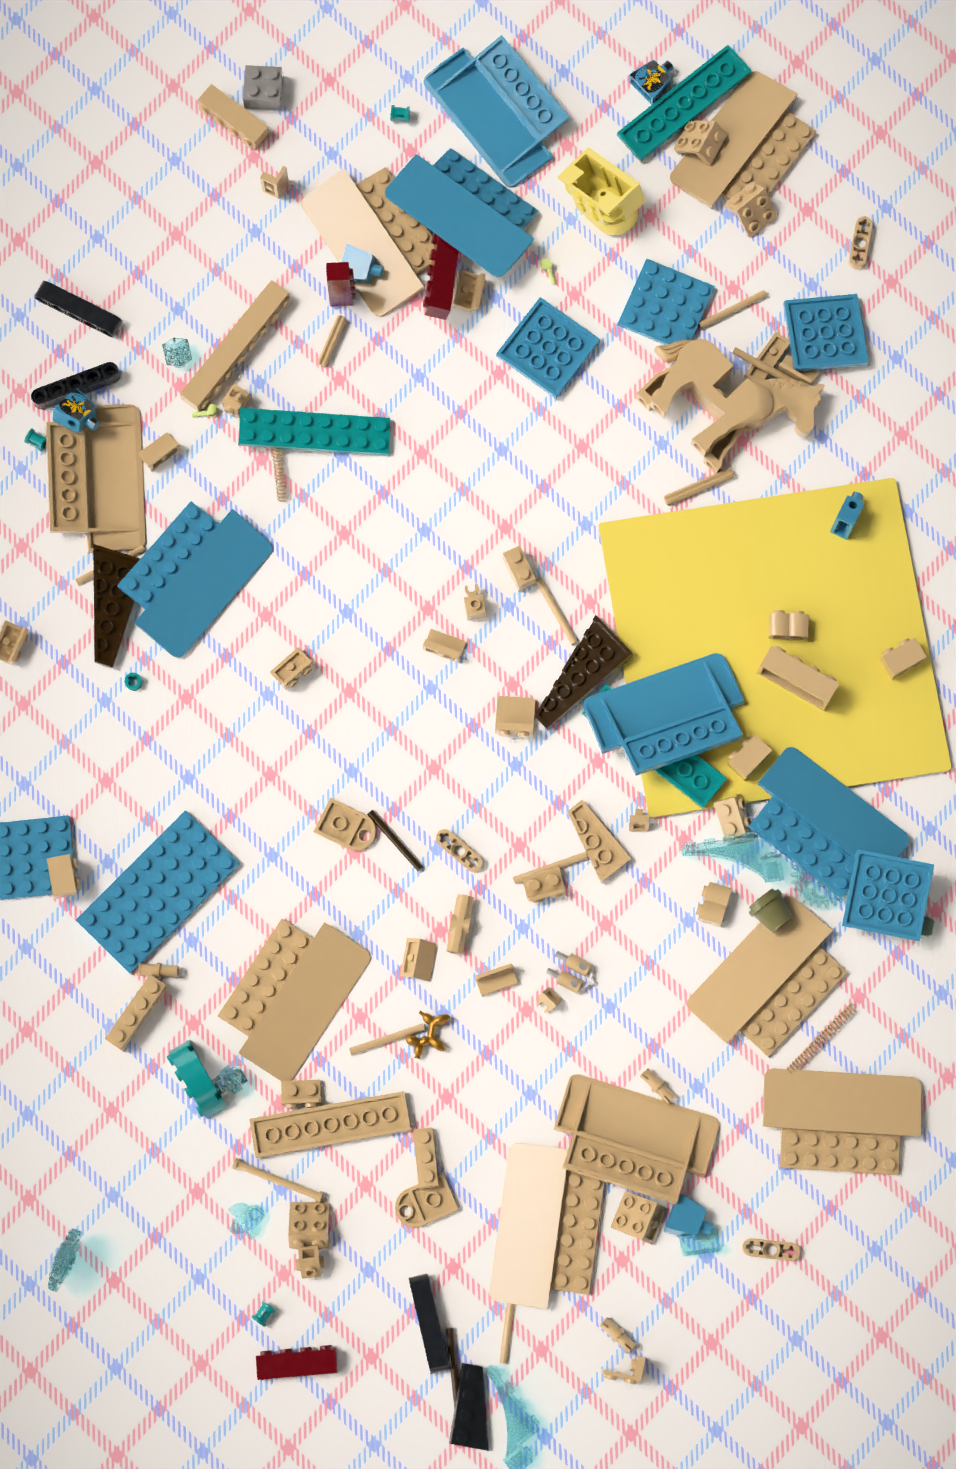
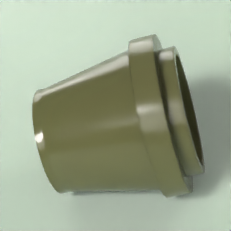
M773 888L749 906L750 911L748 912L751 917H755L772 933L779 930L793 918L781 896L782 892L779 889L774 890Z

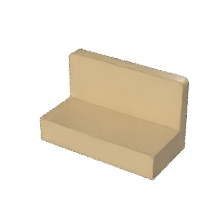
M282 166L277 177L263 171L260 176L262 192L277 199L280 198L289 181L286 166Z
M787 354L777 369L795 380L811 386L819 374L815 370L802 372L794 370L792 357Z
M166 432L140 451L138 455L148 469L153 471L179 452L181 448L179 443Z
M430 629L422 647L424 651L459 663L466 641Z
M407 938L400 976L430 981L437 944L423 939Z
M512 963L475 976L481 997L518 984Z

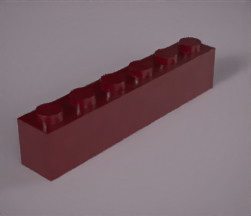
M434 233L431 241L434 249H431L429 256L432 264L429 265L427 276H430L425 286V291L428 293L424 298L423 307L425 308L426 316L447 320L451 311L459 251Z

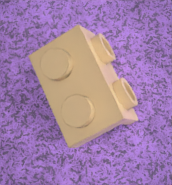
M460 269L454 288L452 306L468 312L478 309L482 303V291L486 286V274L481 273L477 275Z
M3 620L0 627L1 661L7 664H14V662L19 660L21 656L20 648L28 640L29 635L27 632L29 629Z
M297 647L274 667L270 674L286 690L288 687H294L298 683V678L302 675L306 676L309 674L314 664Z
M741 794L714 802L725 839L745 835L751 831L749 825L752 821L747 815L746 802Z

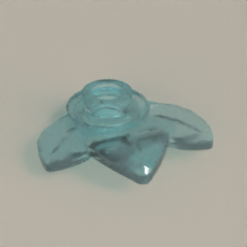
M240 1202L228 1209L230 1214L235 1217L230 1227L231 1233L242 1234L246 1232L250 1240L259 1235L261 1222L265 1217V1211L260 1205L253 1204L249 1206ZM253 1211H258L259 1216L257 1218L252 1217Z

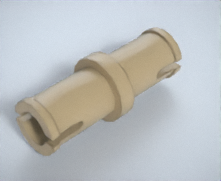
M159 962L156 964L139 963L138 974L139 976H149L151 974L156 976V978H161V976L178 977L179 965H162Z
M649 1068L639 1076L652 1088L651 1091L653 1093L656 1092L666 1104L670 1103L676 1096L664 1084V1081L660 1080Z
M606 1317L599 1325L612 1337L611 1340L613 1342L616 1341L627 1354L637 1345L609 1317Z

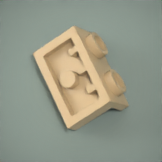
M559 866L521 876L529 902L538 903L543 901V898L550 896L551 898H557L566 892Z
M321 1080L281 1081V1105H285V1108H297V1104H305V1108L317 1107V1104H321Z

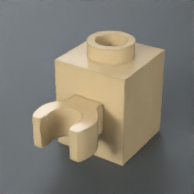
M233 384L222 400L224 411L232 416L235 414L239 417L240 408H245L251 400L250 393Z
M475 584V591L470 592L468 586L465 585L464 590L467 597H464V606L467 621L486 618L483 594L477 595L479 593L478 584Z

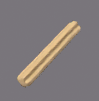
M727 468L665 495L664 501L669 506L732 479L734 473L731 468Z

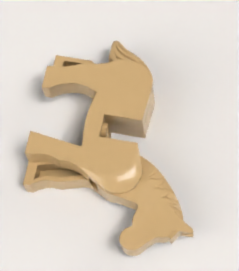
M697 339L680 340L667 345L656 346L654 352L663 362H676L668 369L657 373L636 393V400L648 411L653 408L661 417L665 418L675 396L681 391L690 390L699 405L716 419L714 423L691 440V445L704 456L703 463L716 474L720 472L722 461L731 452L742 433L761 427L781 412H785L788 418L795 423L794 431L799 437L809 436L815 424L814 410L817 405H820L821 399L819 394L824 390L825 384L811 386L797 380L778 378L754 382L747 378L725 398V394L719 388L730 378L733 364L712 342Z

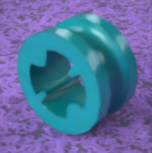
M132 672L126 675L124 682L129 690L137 691L141 688L142 679L139 674ZM132 677L133 679L135 677L138 678L136 680L138 684L135 686L133 684L132 686L129 685V679Z

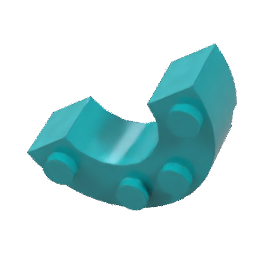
M189 1040L168 1051L169 1055L166 1057L171 1066L175 1065L177 1070L174 1073L179 1082L184 1081L187 1086L184 1090L189 1099L193 1097L198 1105L196 1109L201 1117L205 1115L209 1119L228 1107Z

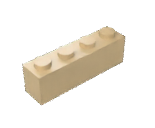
M210 84L197 99L199 110L204 115L209 114L213 117L216 124L225 126L232 136L241 138V141L247 147H253L256 150L270 134L269 127L213 84Z
M150 974L109 1031L105 1040L123 1052L168 987Z

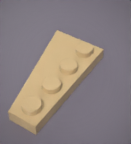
M583 800L567 811L600 883H603L631 860L630 856Z

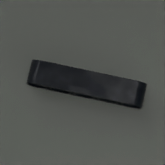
M45 280L42 281L34 295V298L39 302L114 338L123 322L118 316Z
M106 362L34 389L31 393V400L37 409H47L60 403L75 390L71 388L74 383H80L77 389L83 394H87L118 382L120 371L114 362ZM109 370H115L113 375H107ZM93 376L98 377V379L95 382L89 381V379ZM56 390H63L60 395H54ZM39 396L45 397L41 402L36 401Z
M428 1273L409 1277L408 1280L430 1374L450 1370Z

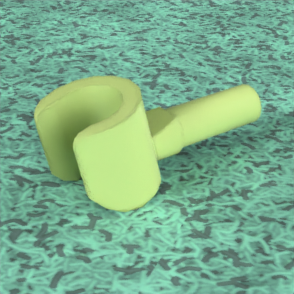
M541 259V269H547L551 284H555L551 260Z
M208 404L207 410L193 412L191 415L192 417L208 416L214 418L218 414V407L215 404Z

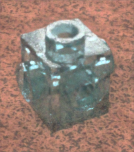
M173 337L162 344L167 366L182 368L192 360L188 339Z
M239 1065L224 1067L219 1071L220 1074L212 1080L221 1097L231 1092L233 1095L243 1090L242 1086L248 1082Z

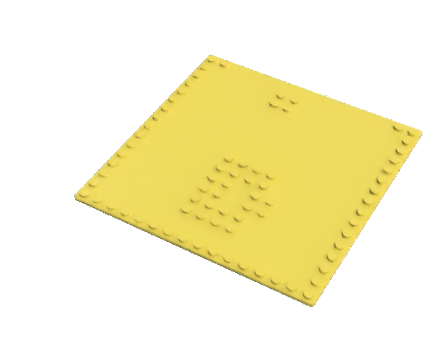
M894 478L608 521L599 524L598 528L617 637L634 655L622 665L625 684L718 653L725 657L744 700L743 705L730 709L743 734L742 739L697 754L727 778L703 809L652 770L641 774L649 817L654 818L715 808V801L734 797L736 794H741L746 803L771 799L772 796L757 784L788 747L798 749L846 787L946 772L951 769L897 483ZM853 492H859L863 495L862 502H864V506L848 539L845 540L831 533L830 530L847 495L852 496ZM775 610H784L787 614H792L793 611H803L804 614L809 615L807 640L769 639L770 613H773ZM907 638L909 640L916 638L927 658L919 665L891 679L880 661L883 656L882 653L891 647L896 649L900 646L899 643ZM771 646L783 648L786 654L791 657L793 655L803 660L802 663L807 666L813 665L820 670L821 674L825 676L827 674L831 675L837 680L836 682L839 685L824 711L757 674ZM756 734L772 749V752L744 781L728 766L730 761L728 757L735 750L739 752L743 748L741 744L747 737L750 736L752 738Z

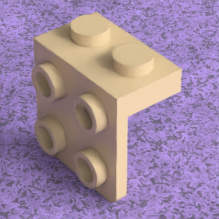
M692 120L685 125L682 134L674 146V151L676 153L696 154L705 165H711L727 134L716 121Z
M753 181L725 203L726 209L738 216L746 235L749 237L754 236L777 216L765 188Z
M499 696L497 698L495 734L503 737L518 735L520 738L533 736L535 699Z
M291 1202L288 1227L289 1248L298 1249L318 1245L319 1250L329 1249V1203Z

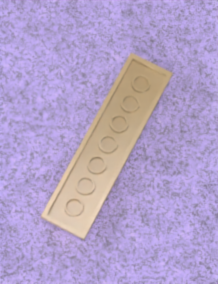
M404 1091L249 1119L255 1158L411 1131Z

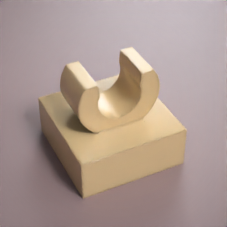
M635 808V815H630L629 831L648 832L649 815H643V809Z
M547 987L538 996L539 1000L536 1005L539 1006L541 1003H544L547 1006L544 1012L547 1013L557 1007L562 999L550 987Z

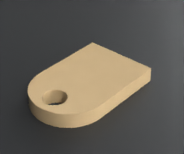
M330 797L313 833L348 850L362 851L373 843L376 829L369 816ZM368 831L371 834L370 839L362 841L359 838L360 833Z
M443 1173L438 1175L439 1187L419 1189L417 1184L399 1194L395 1202V1213L401 1223L408 1227H421L459 1210ZM409 1206L411 1208L410 1216L402 1217L400 1215L401 1207Z

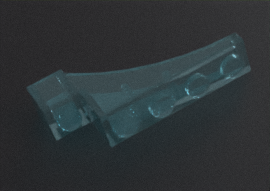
M753 832L743 833L741 837L727 835L723 836L721 840L707 838L701 843L687 841L684 845H681L682 857L711 856L722 858L752 870L765 880V883L784 880L781 854L768 852L765 853V856H761L758 834H753Z
M490 1364L485 1368V1371L499 1394L506 1419L507 1445L506 1455L502 1460L509 1469H525L533 1462L531 1457L534 1454L527 1445L523 1447L522 1444L540 1430L538 1425L541 1423L534 1414L531 1416L525 1410L528 1406L523 1399L515 1397L513 1393L516 1390L508 1381L505 1384L501 1378L504 1374L498 1366L493 1367Z

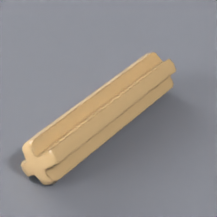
M342 315L337 316L318 359V365L327 367L346 324V317Z

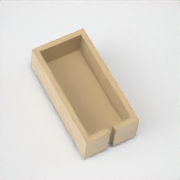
M771 646L757 674L824 711L839 685L836 682L837 680L831 675L827 674L825 676L821 674L820 670L813 665L807 666L802 663L803 660L794 655L791 657L786 654L783 648Z

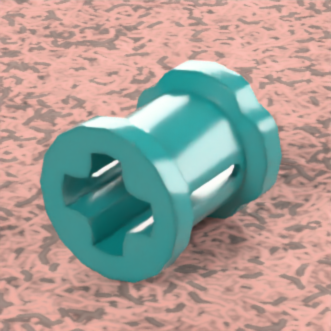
M391 105L390 121L402 120L409 123L410 106L404 108Z
M31 428L24 442L26 444L30 443L42 452L46 447V436H42Z
M262 1301L261 1307L255 1315L252 1314L251 1318L263 1327H266V1322L270 1316L277 1311Z

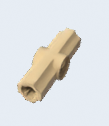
M464 894L457 895L454 914H452L449 926L450 934L446 952L457 955L463 954L466 935L469 933L471 923L470 915L474 897Z

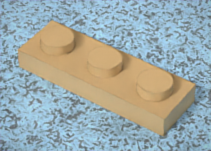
M775 332L757 359L774 368L789 347V339ZM751 365L744 378L758 382L765 380L769 373Z
M433 1128L413 1129L419 1189L439 1187Z

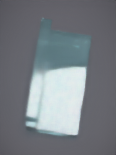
M712 1228L710 1235L699 1231L695 1239L679 1236L681 1256L722 1251L718 1228Z

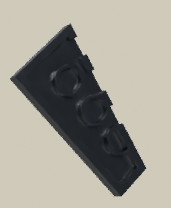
M462 1363L449 1438V1444L489 1451L483 1366Z

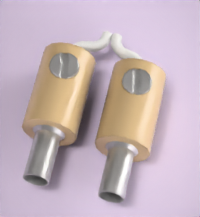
M557 950L555 957L565 961L566 967L585 977L589 972L590 982L581 986L583 980L563 970L559 973L549 967L546 974L557 979V984L576 994L579 989H585L588 985L592 986L594 982L592 979L593 972L590 970L592 963L572 953L568 956Z

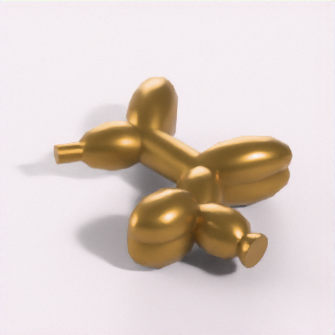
M420 1010L419 1014L422 1016L423 1021L429 1025L427 1036L420 1039L413 1035L406 1037L407 1044L414 1047V1058L421 1059L423 1047L429 1044L438 1051H445V1045L435 1037L437 1026L444 1025L450 1020V1015L442 1014L434 1018L431 1014Z

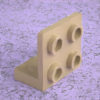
M625 1191L612 1221L611 1228L653 1245L668 1208Z
M636 1355V1359L631 1360L630 1371H633L632 1375L601 1369L600 1373L604 1374L606 1379L616 1380L617 1377L624 1378L623 1382L636 1385L637 1381L641 1382L646 1357Z

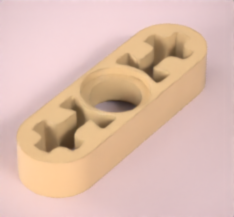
M867 216L858 218L854 228L848 262L850 267L855 270L863 268L867 258L873 226L872 220ZM862 222H865L867 226L864 234L861 233ZM857 239H863L866 242V245L864 247H858L855 241ZM857 252H861L859 257V264L855 263L854 260L856 258Z
M442 829L436 834L437 844L464 868L472 873L481 870V857L451 831ZM446 834H448V840L451 843H453V840L457 842H455L449 850L447 847H449L450 844H448L446 841H444L443 843L440 842V835L445 836ZM456 846H462L465 849V853L462 856L454 854L453 850ZM468 852L471 853V855H469V858L471 860H478L477 868L475 866L471 868L470 862L467 859L465 860V862L462 861L464 858H466Z
M749 1238L742 1244L744 1254L751 1257L794 1261L800 1255V1249L794 1243ZM750 1241H752L754 1246H760V1242H763L762 1255H759L760 1250H753L752 1253H749L746 1245H749ZM768 1244L776 1246V1253L772 1256L768 1255L765 1251ZM779 1245H783L782 1249L785 1250L792 1246V1249L796 1251V1255H792V1258H789L787 1253H781L782 1257H778L780 1253Z

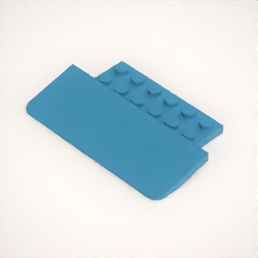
M503 35L499 36L474 58L471 57L464 47L424 77L423 83L426 89L504 185L508 187L518 185L554 159L542 142L565 124L570 117Z
M452 148L448 149L433 165L418 154H415L385 189V197L495 277L504 276L532 245L535 239L523 231V229L537 216L539 210Z
M190 501L117 587L145 609L134 624L171 656L176 658L182 657L272 552V545L235 510L231 509L224 519L218 523Z
M718 653L590 696L583 703L585 714L601 753L605 754L622 748L635 776L742 739L743 736L730 709L743 705L744 700L725 657Z
M794 747L786 748L757 784L772 797L749 825V828L839 898H842L849 889L857 849L899 857L909 843V836L904 830Z

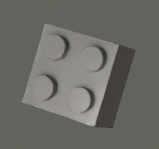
M245 65L244 108L281 110L282 67Z

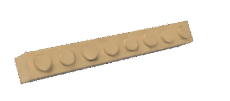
M273 280L267 284L181 391L180 397L182 401L198 412L208 406L210 403L209 399L213 394L219 393L222 388L221 384L231 378L234 368L242 364L246 353L254 349L256 341L259 337L262 338L266 334L270 323H274L278 319V313L282 308H287L290 303V294L287 290Z

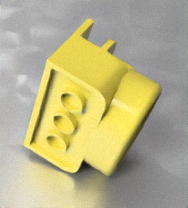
M589 147L557 176L565 184V189L572 196L576 208L596 228L608 235H620L629 231L638 220V208L646 202L640 183Z

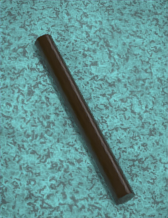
M371 810L367 815L416 871H420L423 868L422 864L375 811Z
M446 1328L455 1408L459 1383L454 1328Z

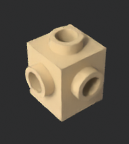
M318 1245L298 1248L299 1259H296V1270L301 1272V1278L321 1277V1268H325L324 1257L319 1255Z

